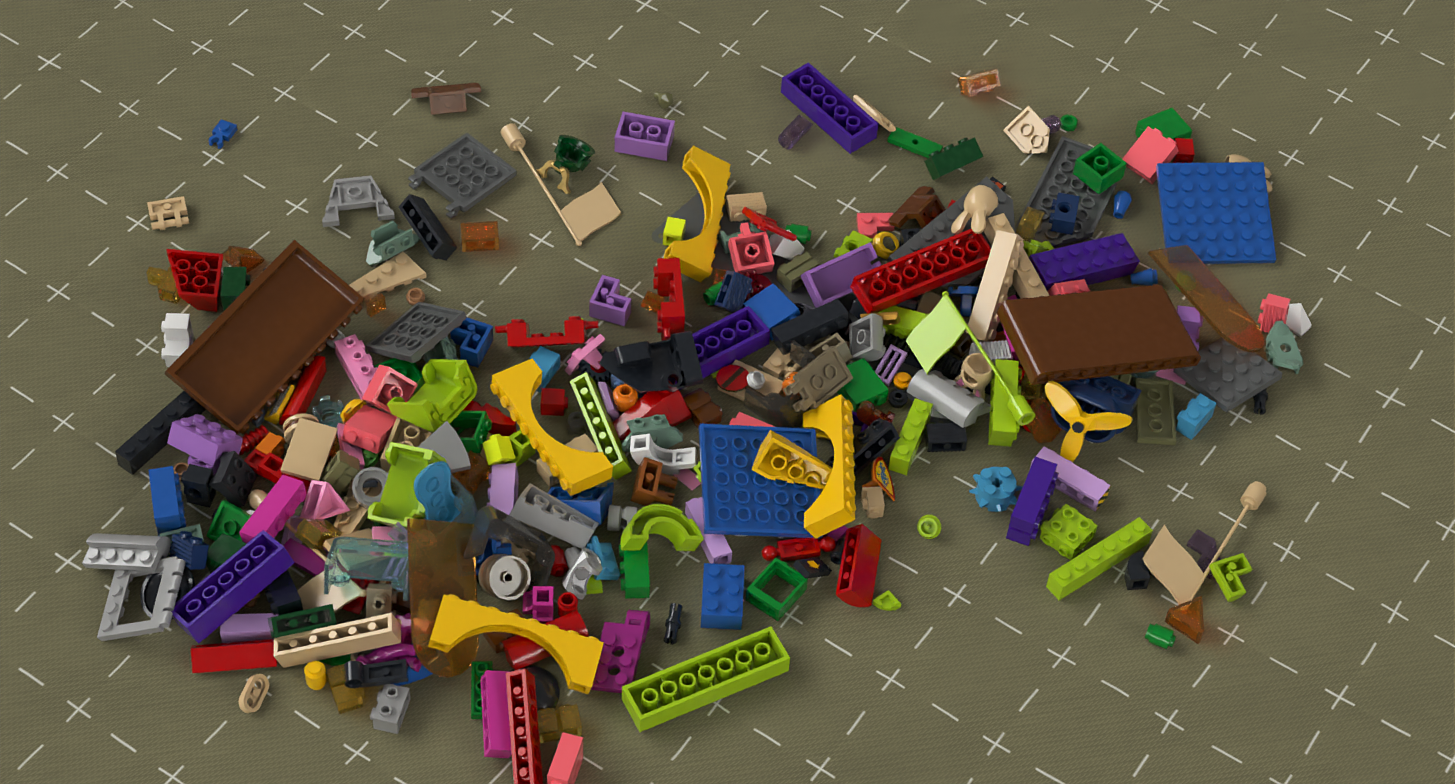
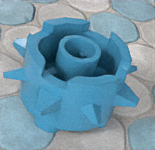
M1008 467L984 468L980 475H973L977 486L969 490V493L975 494L979 507H987L988 511L1002 512L1009 505H1016L1017 498L1015 497V492L1021 490L1022 486L1017 485L1011 469Z

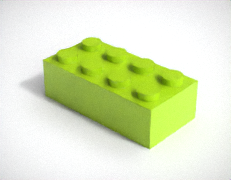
M996 359L994 366L1013 395H1021L1019 380H1021L1022 368H1019V361ZM995 373L991 380L988 445L1011 447L1013 440L1017 439L1020 425L1007 407L1010 396Z

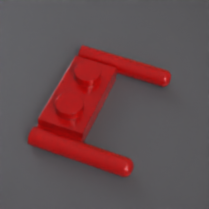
M747 207L743 208L742 213L750 218L749 222L757 226L758 229L764 232L771 231L791 241L797 239L795 234L778 227L776 220Z

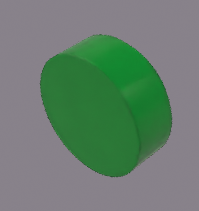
M1067 114L1061 117L1059 125L1064 131H1074L1077 128L1078 120L1075 116Z

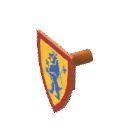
M878 457L874 460L873 468L871 469L872 481L862 485V487L880 486L895 501L890 473L883 457Z

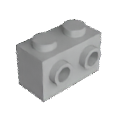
M386 684L383 690H379L377 707H373L370 715V720H373L374 729L394 734L399 733L411 699L410 688Z

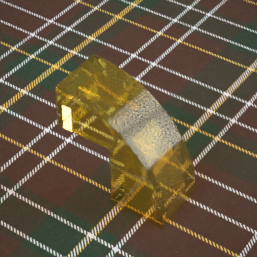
M1027 207L1015 234L1024 239L1023 241L1030 242L1031 239L1034 240L1036 232L1042 224L1045 212Z

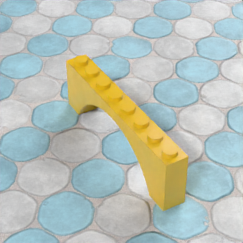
M693 146L684 156L682 169L692 179L702 198L704 206L703 228L697 237L689 240L673 241L665 250L664 258H680L681 273L701 283L706 277L708 278L713 270L711 264L715 258L714 249L718 243L716 238L721 228L719 223L723 216L722 207L726 202L724 196L728 190L727 181L731 175V172H729L731 164Z
M533 358L492 375L491 391L499 397L501 405L510 412L512 420L518 423L522 434L529 438L531 446L537 449L541 460L550 467L552 475L558 478L563 490H566L570 496H573L612 478L613 465L603 452H585L563 445L548 435L537 422L531 407V400L537 388L541 385L542 370Z
M841 394L819 405L816 409L803 413V428L815 429L816 438L831 440L834 448V463L829 480L816 501L804 512V528L815 539L855 520L853 405Z
M443 595L428 647L448 653L461 641L477 634L487 632L517 634L536 642L551 654L564 673L568 689L589 694L604 642L599 641L596 637L581 636L576 631L561 630L556 625L541 624L536 619L521 618L516 613L501 612L496 607L481 606L476 601L461 600L456 595Z

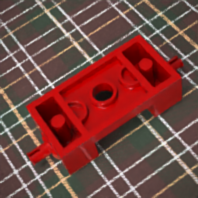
M658 258L657 266H653V289H657V297L669 296V302H661V310H657V320L660 321L657 322V333H661V341L668 340L671 334L684 332L685 310L680 258Z
M571 316L569 320H564L565 336H563V333L558 332L550 333V337H544L543 333L531 334L530 337L529 324L523 319H512L511 323H507V325L495 326V333H507L508 347L511 348L585 344L587 341L586 330L599 329L598 320L587 321L582 320L580 316Z

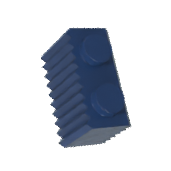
M727 270L714 305L735 313L744 308L743 303L747 294L752 289L751 283L753 279L735 271Z
M188 531L173 534L169 557L177 556L179 559L185 560V567L190 570L206 569L209 545L203 542L202 538L194 537Z

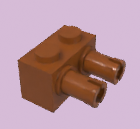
M644 457L637 469L630 501L645 506L658 501L671 506L674 494L659 490L658 484L675 489L678 477L662 473V462Z

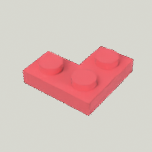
M857 213L858 232L873 239L877 231H894L895 226L889 225V218L893 213Z

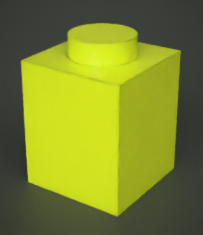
M673 217L667 218L663 232V245L669 246L673 241H683L686 220Z
M495 434L490 436L489 440L482 443L488 465L505 464L515 459L509 436Z

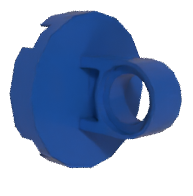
M953 286L948 287L949 296L961 297V316L970 317L972 297H977L978 287L958 286V289L953 290Z

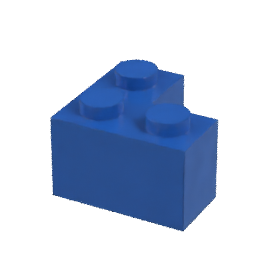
M466 318L459 327L454 328L450 332L454 343L461 346L460 360H466L468 365L479 367L493 342L492 325Z

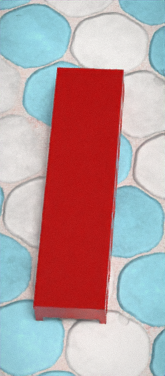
M969 229L854 276L850 288L867 314L878 313L985 268L991 248L981 233L976 234L972 229Z

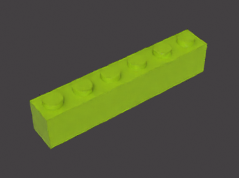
M585 372L571 380L570 383L599 452H603L613 465L612 477L617 480L630 473L632 468L625 452L622 450L621 442L606 411L598 387L589 374Z
M1140 517L1051 572L1046 587L1058 600L1063 599L1149 544L1153 530Z

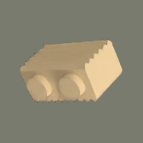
M763 192L727 195L726 209L729 220L731 222L750 220V218L742 213L744 207L766 216L767 205Z

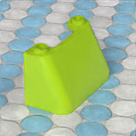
M430 359L422 370L425 384L408 402H405L402 397H393L387 403L392 415L431 433H434L446 421L450 424L477 394V384L466 360Z
M390 442L385 452V458L391 467L380 502L375 501L369 506L367 519L415 534L425 535L427 533L425 528V508L416 498L414 481L425 467L439 461L446 462V459L433 450Z

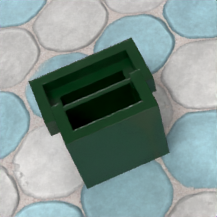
M222 533L208 549L206 566L210 574L247 543Z

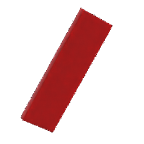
M314 356L313 362L308 367H305L279 419V425H283L293 415L306 414L327 371L325 357Z
M577 610L545 623V625H556L561 630H572L578 632L581 636L589 637L585 623ZM520 635L502 641L507 662L515 671L551 656L542 646Z
M274 639L192 645L191 647L192 673L277 667V660L274 657Z

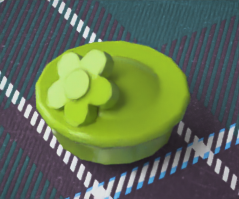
M925 515L919 519L917 529L922 537L933 539L940 534L941 523L936 516Z

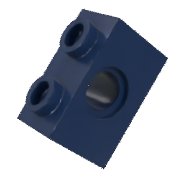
M1058 192L1057 200L1053 199L1051 207L1054 213L1051 212L1049 223L1052 224L1051 231L1073 235L1080 196Z

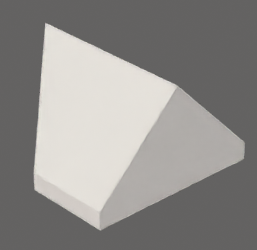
M772 234L769 238L771 252L774 255L792 261L796 255H802L804 252V247L797 239L791 241L777 234Z

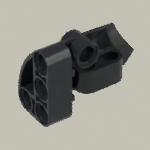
M691 331L671 334L670 338L664 341L654 343L644 341L619 346L611 352L604 353L599 363L619 380L639 392H674L680 388L703 384V376ZM668 378H675L677 384H670Z

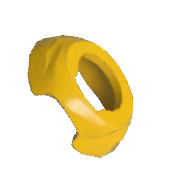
M890 232L878 233L872 241L876 254L884 259H888L900 246L897 237ZM884 237H890L894 241L896 246L894 251L887 249L883 245Z
M360 399L350 401L340 414L342 423L345 424L366 405V401Z

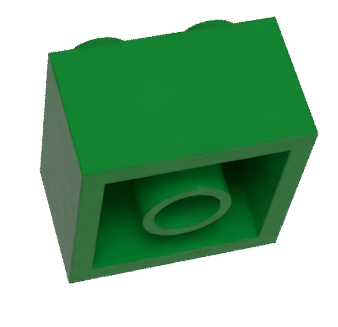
M1099 143L1076 159L1073 174L1096 193L1100 194L1124 177L1127 163L1105 145Z

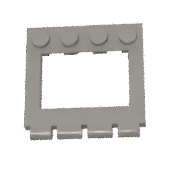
M177 556L160 559L155 572L115 570L97 638L101 641L163 632L164 628L169 627L173 615L171 611L175 607L176 593L179 591L181 575H183L186 561L179 559ZM163 572L151 620L119 625V619L125 611L123 603L128 598L130 592L128 585L133 580V577Z

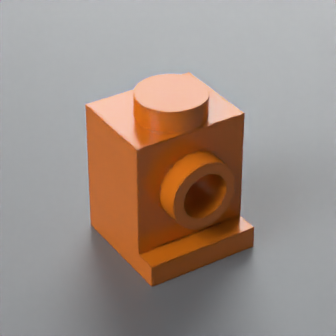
M269 432L255 449L266 455L271 452L281 457L284 453L286 441L282 436Z

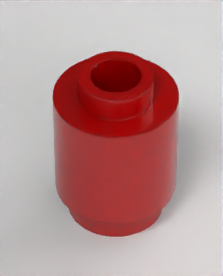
M558 545L546 548L544 558L548 573L556 577L562 576L568 569L564 551Z
M565 592L559 596L557 601L559 617L576 610L578 611V599L573 593Z

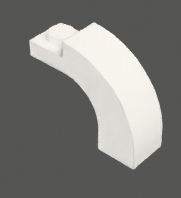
M650 434L631 436L630 453L638 465H640L644 457L662 462L661 471L667 475L680 474L681 469H689L697 465L696 447L669 450L657 446Z

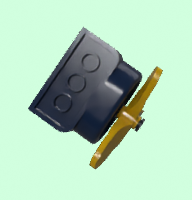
M1110 376L1062 381L1059 383L1048 381L1045 385V393L1052 404L1051 414L1053 420L1061 429L1067 431L1062 443L1060 456L1074 462L1082 448L1084 439L1093 443H1102L1110 440L1115 434L1123 432L1133 420L1131 416L1142 390Z

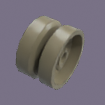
M502 553L493 554L488 557L481 565L478 574L479 583L483 591L489 596L504 600H513L522 596L528 589L531 580L530 569L525 561L520 557Z

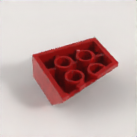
M166 249L178 296L197 310L217 312L223 274V254Z

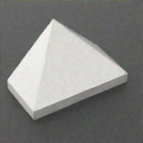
M1301 303L1289 304L1286 325L1290 331L1299 337L1304 335L1311 328L1312 324Z

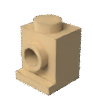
M862 487L861 502L863 510L867 512V518L883 517L885 504L882 488Z

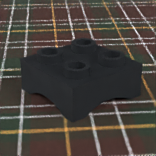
M236 451L223 452L220 457L219 469L211 478L209 485L224 495L231 504L243 507L257 474Z

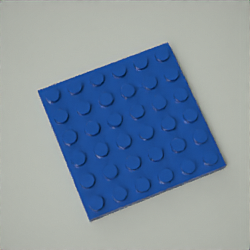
M1264 162L1157 163L1156 172L1167 264L1275 263L1276 254Z
M700 424L699 445L704 534L813 537L804 528V512L819 497L820 489L795 482L792 484L783 480H770L753 471L752 466L760 445L770 430L785 437L817 458L815 429Z

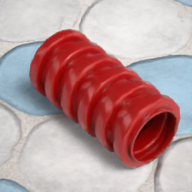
M261 425L259 429L255 428L254 431H249V434L245 433L242 437L239 455H243L244 451L246 453L249 452V449H254V446L257 447L268 435V429Z

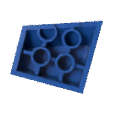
M614 482L607 483V487L593 486L573 496H570L562 487H551L548 494L601 525L608 516L609 505L612 504Z

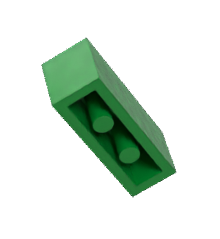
M647 542L640 551L621 550V545H619V557H623V562H620V574H624V579H621V591H625V599L649 598L650 580Z

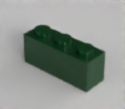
M967 137L957 141L959 144L957 146L950 144L944 147V151L941 153L937 150L929 154L930 158L924 162L932 179L935 180L984 157L975 137L970 140Z
M333 604L267 618L271 638L337 624Z

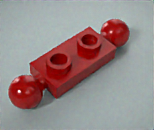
M830 536L823 537L819 542L814 537L777 541V548L768 545L762 549V557L766 561H773L775 557L780 556V560L784 562L818 557L821 553L820 549L825 552L833 551L836 542Z

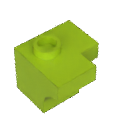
M521 430L509 436L515 459L507 462V464L516 463L517 467L533 456L536 451L531 446L529 438L523 435Z

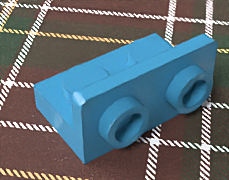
M592 536L586 548L597 554L603 568L599 575H594L595 580H618L620 572L611 543H599L598 537Z

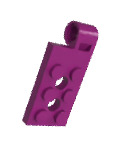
M629 609L625 624L604 622L600 639L604 644L591 690L622 693V686L634 682L642 644L645 643L647 631L650 627L651 615L649 611ZM617 650H623V651H624V654H623L622 656H620V657H615V656H614V652H615V651H617ZM613 668L620 669L617 675L609 674Z

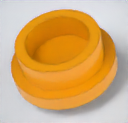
M899 372L893 378L894 385L900 390H906L912 377L906 372Z

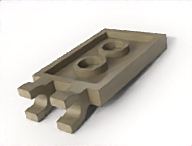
M830 346L793 376L795 382L783 390L787 396L791 393L793 395L797 394L798 392L801 395L802 400L792 405L796 412H799L801 409L805 411L809 407L816 409L852 380L853 376L836 346Z

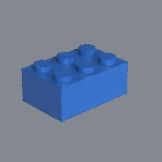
M173 466L149 469L153 512L158 536L161 533L185 528L186 520L184 517L185 511L179 474H174Z
M704 563L701 628L741 630L745 565Z

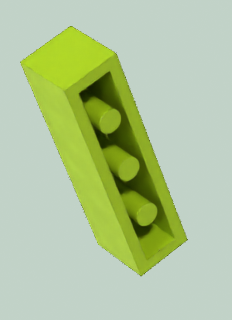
M892 306L878 312H898L900 322L898 324L883 325L886 334L891 333L896 337L899 336L900 339H907L913 329L929 315L897 306Z
M914 399L900 432V439L897 440L890 456L888 470L907 476L923 438L926 424L930 421L933 408L932 403Z

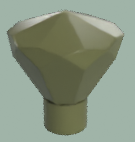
M656 92L654 94V98L658 100L661 108L666 109L673 102V96L670 93L661 94Z

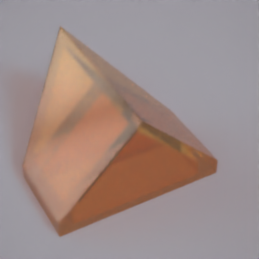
M229 246L227 250L221 253L223 254V259L231 267H247V273L265 260L254 249Z
M1202 596L1170 608L1164 621L1197 644L1200 643L1204 633Z

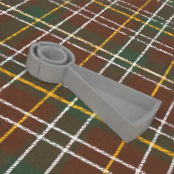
M448 421L418 446L419 448L433 450L445 458L451 473L471 468L466 449ZM368 467L361 470L355 476L352 485L353 496L357 503L368 509L373 502H380L388 473L378 467ZM376 480L382 485V491L378 496L369 497L363 492V486L367 481Z

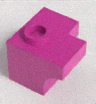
M533 586L532 591L523 594V614H533V619L538 620L541 624L553 620V586Z

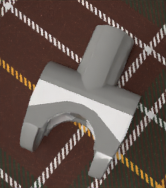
M571 547L564 552L569 570L564 576L562 584L568 592L583 600L586 596V586L592 574L599 575L603 568L597 554L590 549L583 548L580 551L578 547Z

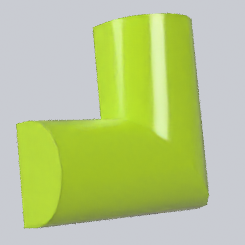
M1244 553L1210 564L1209 568L1228 602L1237 600L1246 593L1238 576L1248 574L1253 569Z

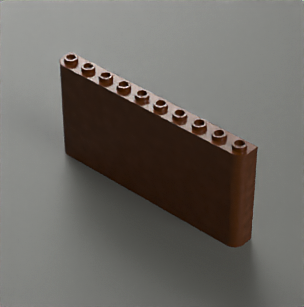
M293 240L165 371V375L225 426L234 431L236 435L240 433L243 435L250 428L249 424L252 420L257 421L263 414L262 410L266 406L269 408L275 402V396L278 393L282 394L289 386V381L291 379L295 381L301 374L300 370L304 366L308 367L313 362V356L316 353L320 354L326 348V342L329 339L333 341L339 334L338 330L341 327L345 328L350 323V317L353 314L357 315L363 309L362 303L365 298L296 240Z
M1155 284L1152 286L1106 289L1083 293L1075 292L1063 295L1007 299L1002 302L997 311V315L1031 385L1045 384L1048 381L1062 382L1197 366L1201 360L1197 348L1163 285Z

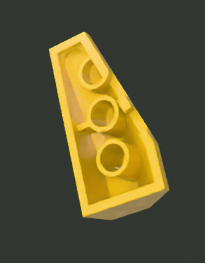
M770 430L760 445L752 470L770 480L777 479L787 481V483L794 484L795 482L806 484L809 487L824 489L831 475L832 467L785 437Z

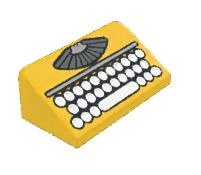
M289 385L284 393H278L275 396L276 400L269 407L264 420L275 425L278 424L295 389L294 385Z

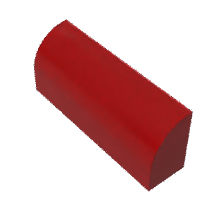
M863 524L846 530L836 589L837 597L855 607H870L872 605L882 542L878 536Z

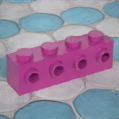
M282 475L240 530L242 542L248 543L263 530L275 538L278 532L284 528L287 520L294 515L299 504L306 498L307 494L303 481Z
M486 670L480 678L484 757L510 758L512 755L506 673L509 671Z

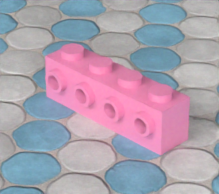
M356 334L335 341L334 346L336 356L362 400L377 367L374 368L372 365L371 355L369 353L366 354L363 341L358 340Z

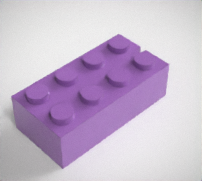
M871 242L800 275L815 308L852 293L850 285L854 276L881 266L880 261L873 265L870 263L877 258Z

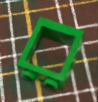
M461 411L450 425L453 429L454 427L477 428L473 438L460 439L467 453H481L482 443L487 440L488 432L492 428V421L489 419L486 411Z
M775 557L746 589V601L776 621H779L807 590L808 579H805L786 562L780 561ZM775 574L795 587L782 604L761 591Z

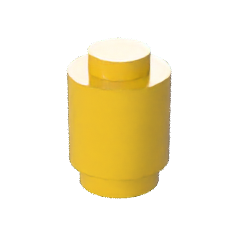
M319 661L309 662L304 669L306 684L313 690H320L327 682L325 666Z

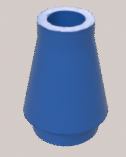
M1118 191L1114 196V217L1119 219L1124 217L1132 201L1130 193Z
M1152 268L1130 274L1131 285L1152 286L1153 284H1158L1157 270H1152Z

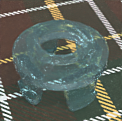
M325 395L320 397V403L317 407L313 406V416L318 418L319 423L336 428L338 423H342L340 414L344 406L341 400L338 403L332 402L330 396ZM326 413L335 414L333 416L326 417L325 421L322 419L323 415Z

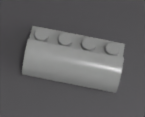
M924 369L919 370L911 379L907 392L917 399L932 403L934 410L962 428L974 424L977 416L990 412L991 405L986 403L984 399L970 393L968 389L959 386L954 380L948 379L936 370L929 372L928 375Z
M94 533L86 541L89 549L82 564L85 568L155 572L160 559L167 558L172 541L166 536Z

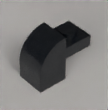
M1143 551L1135 553L1128 561L1124 574L1127 590L1147 589L1150 575H1153L1142 559L1144 557Z

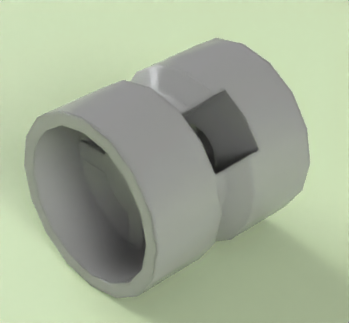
M609 505L607 531L619 532L620 529L624 530L638 512V507L626 506L625 509H622L618 505Z

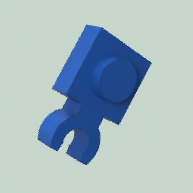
M221 119L212 131L213 136L209 138V145L212 146L213 143L218 142L217 147L221 149L223 141L229 142L235 134L237 125Z

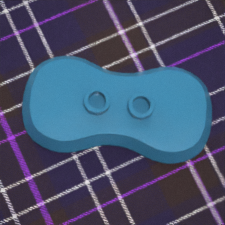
M444 461L432 463L425 467L415 478L414 492L417 500L425 508L426 531L431 538L437 539L447 534L457 524L461 516V503L451 490V469L449 465Z

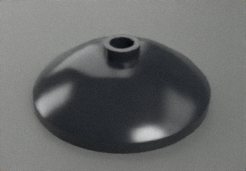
M184 567L183 575H181L182 579L179 591L176 593V602L195 587L193 574L187 567ZM163 572L148 574L142 585L140 594L141 605L144 612L150 618L152 617Z
M528 665L521 669H526L535 676L538 720L548 716L556 708L560 697L559 684L556 678L546 669Z

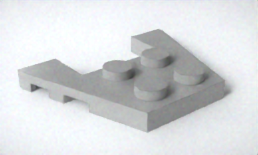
M372 176L334 180L329 196L330 200L326 206V213L322 223L323 227L340 225L338 211L376 207L378 221L395 219L394 211L390 209L387 200L383 198Z

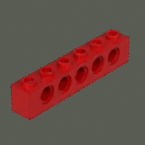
M526 669L507 672L506 685L514 784H543L535 676Z

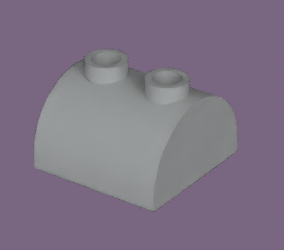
M872 313L849 324L850 352L853 357L850 360L858 361L865 358L866 361H874L883 357L886 352V347L883 345V337L886 331L883 327V318Z

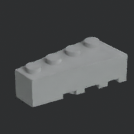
M531 483L519 496L509 516L581 549L586 547L599 525L598 522Z

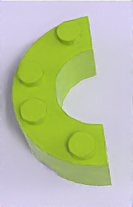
M651 504L638 510L625 527L621 536V550L640 551L649 539V534L655 533L668 538L673 543L676 551H695L703 541V536L693 519L689 520L682 514L683 511L666 504Z

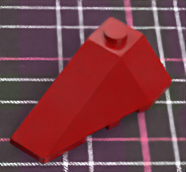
M680 391L647 392L613 422L619 440H625L631 433L627 424L628 420L665 414L669 425L673 427L691 418L692 414Z

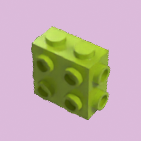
M1065 504L1061 509L1057 508L1049 521L1045 520L1040 527V539L1046 545L1057 550L1063 557L1072 560L1095 537L1098 525L1079 513L1077 509Z

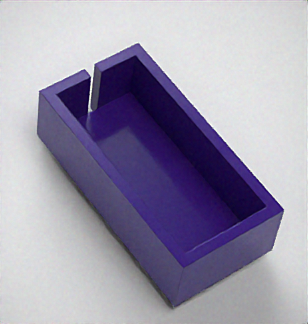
M1038 457L1034 458L1011 515L1006 539L1029 546L1031 539H1036L1038 527L1043 521L1044 512L1047 510L1050 502V496L1053 495L1059 475L1056 472L1058 464Z

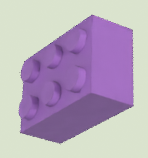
M622 112L615 135V152L667 161L674 138L675 121Z
M195 414L194 416L172 422L167 443L214 467L220 465V457L223 452L236 451L239 454L243 438L236 435L234 431L226 430L220 427V424L210 422L204 416Z

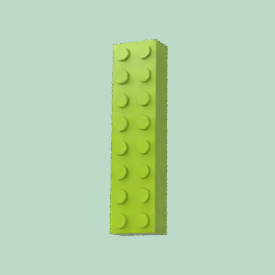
M772 626L622 686V701L640 733L788 672L790 657Z

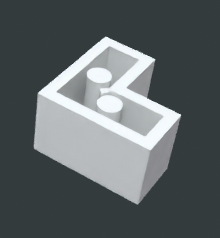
M166 313L165 321H162L161 330L165 332L164 344L166 346L162 348L161 355L162 359H165L166 367H170L194 341L190 314Z

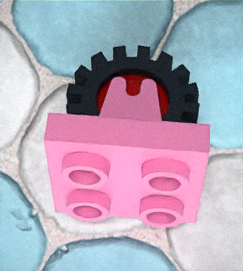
M601 334L596 338L592 336L585 342V346L582 349L579 347L572 353V357L567 361L568 366L565 369L569 376L578 369V371H581L579 375L587 372L597 386L598 382H608L612 374L599 364L604 353H601L602 349L599 348L605 341Z

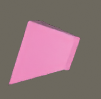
M311 480L300 518L319 521L351 510L328 482Z

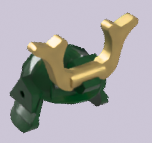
M560 135L554 150L556 160L547 161L542 168L536 171L540 174L541 178H547L548 169L550 167L554 168L557 173L562 175V181L557 188L562 189L565 194H570L568 186L569 172L583 171L591 162L589 158L595 154V150L588 143L578 138Z

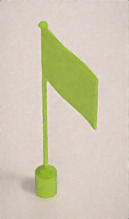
M944 291L942 299L936 307L913 329L906 339L907 344L924 371L928 375L935 363L955 345L964 331L967 330L1009 394L1010 399L1007 407L1017 423L1021 426L1030 423L1035 418V413L1023 395H1013L948 296L949 292Z

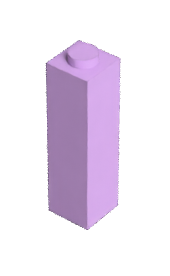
M702 497L693 498L686 502L685 514L689 520L692 518L699 527L703 536V541L700 544L709 562L712 564L731 563L732 551L724 535L704 534Z
M273 613L233 614L220 626L222 643L274 639L271 638L267 618L278 615H273Z

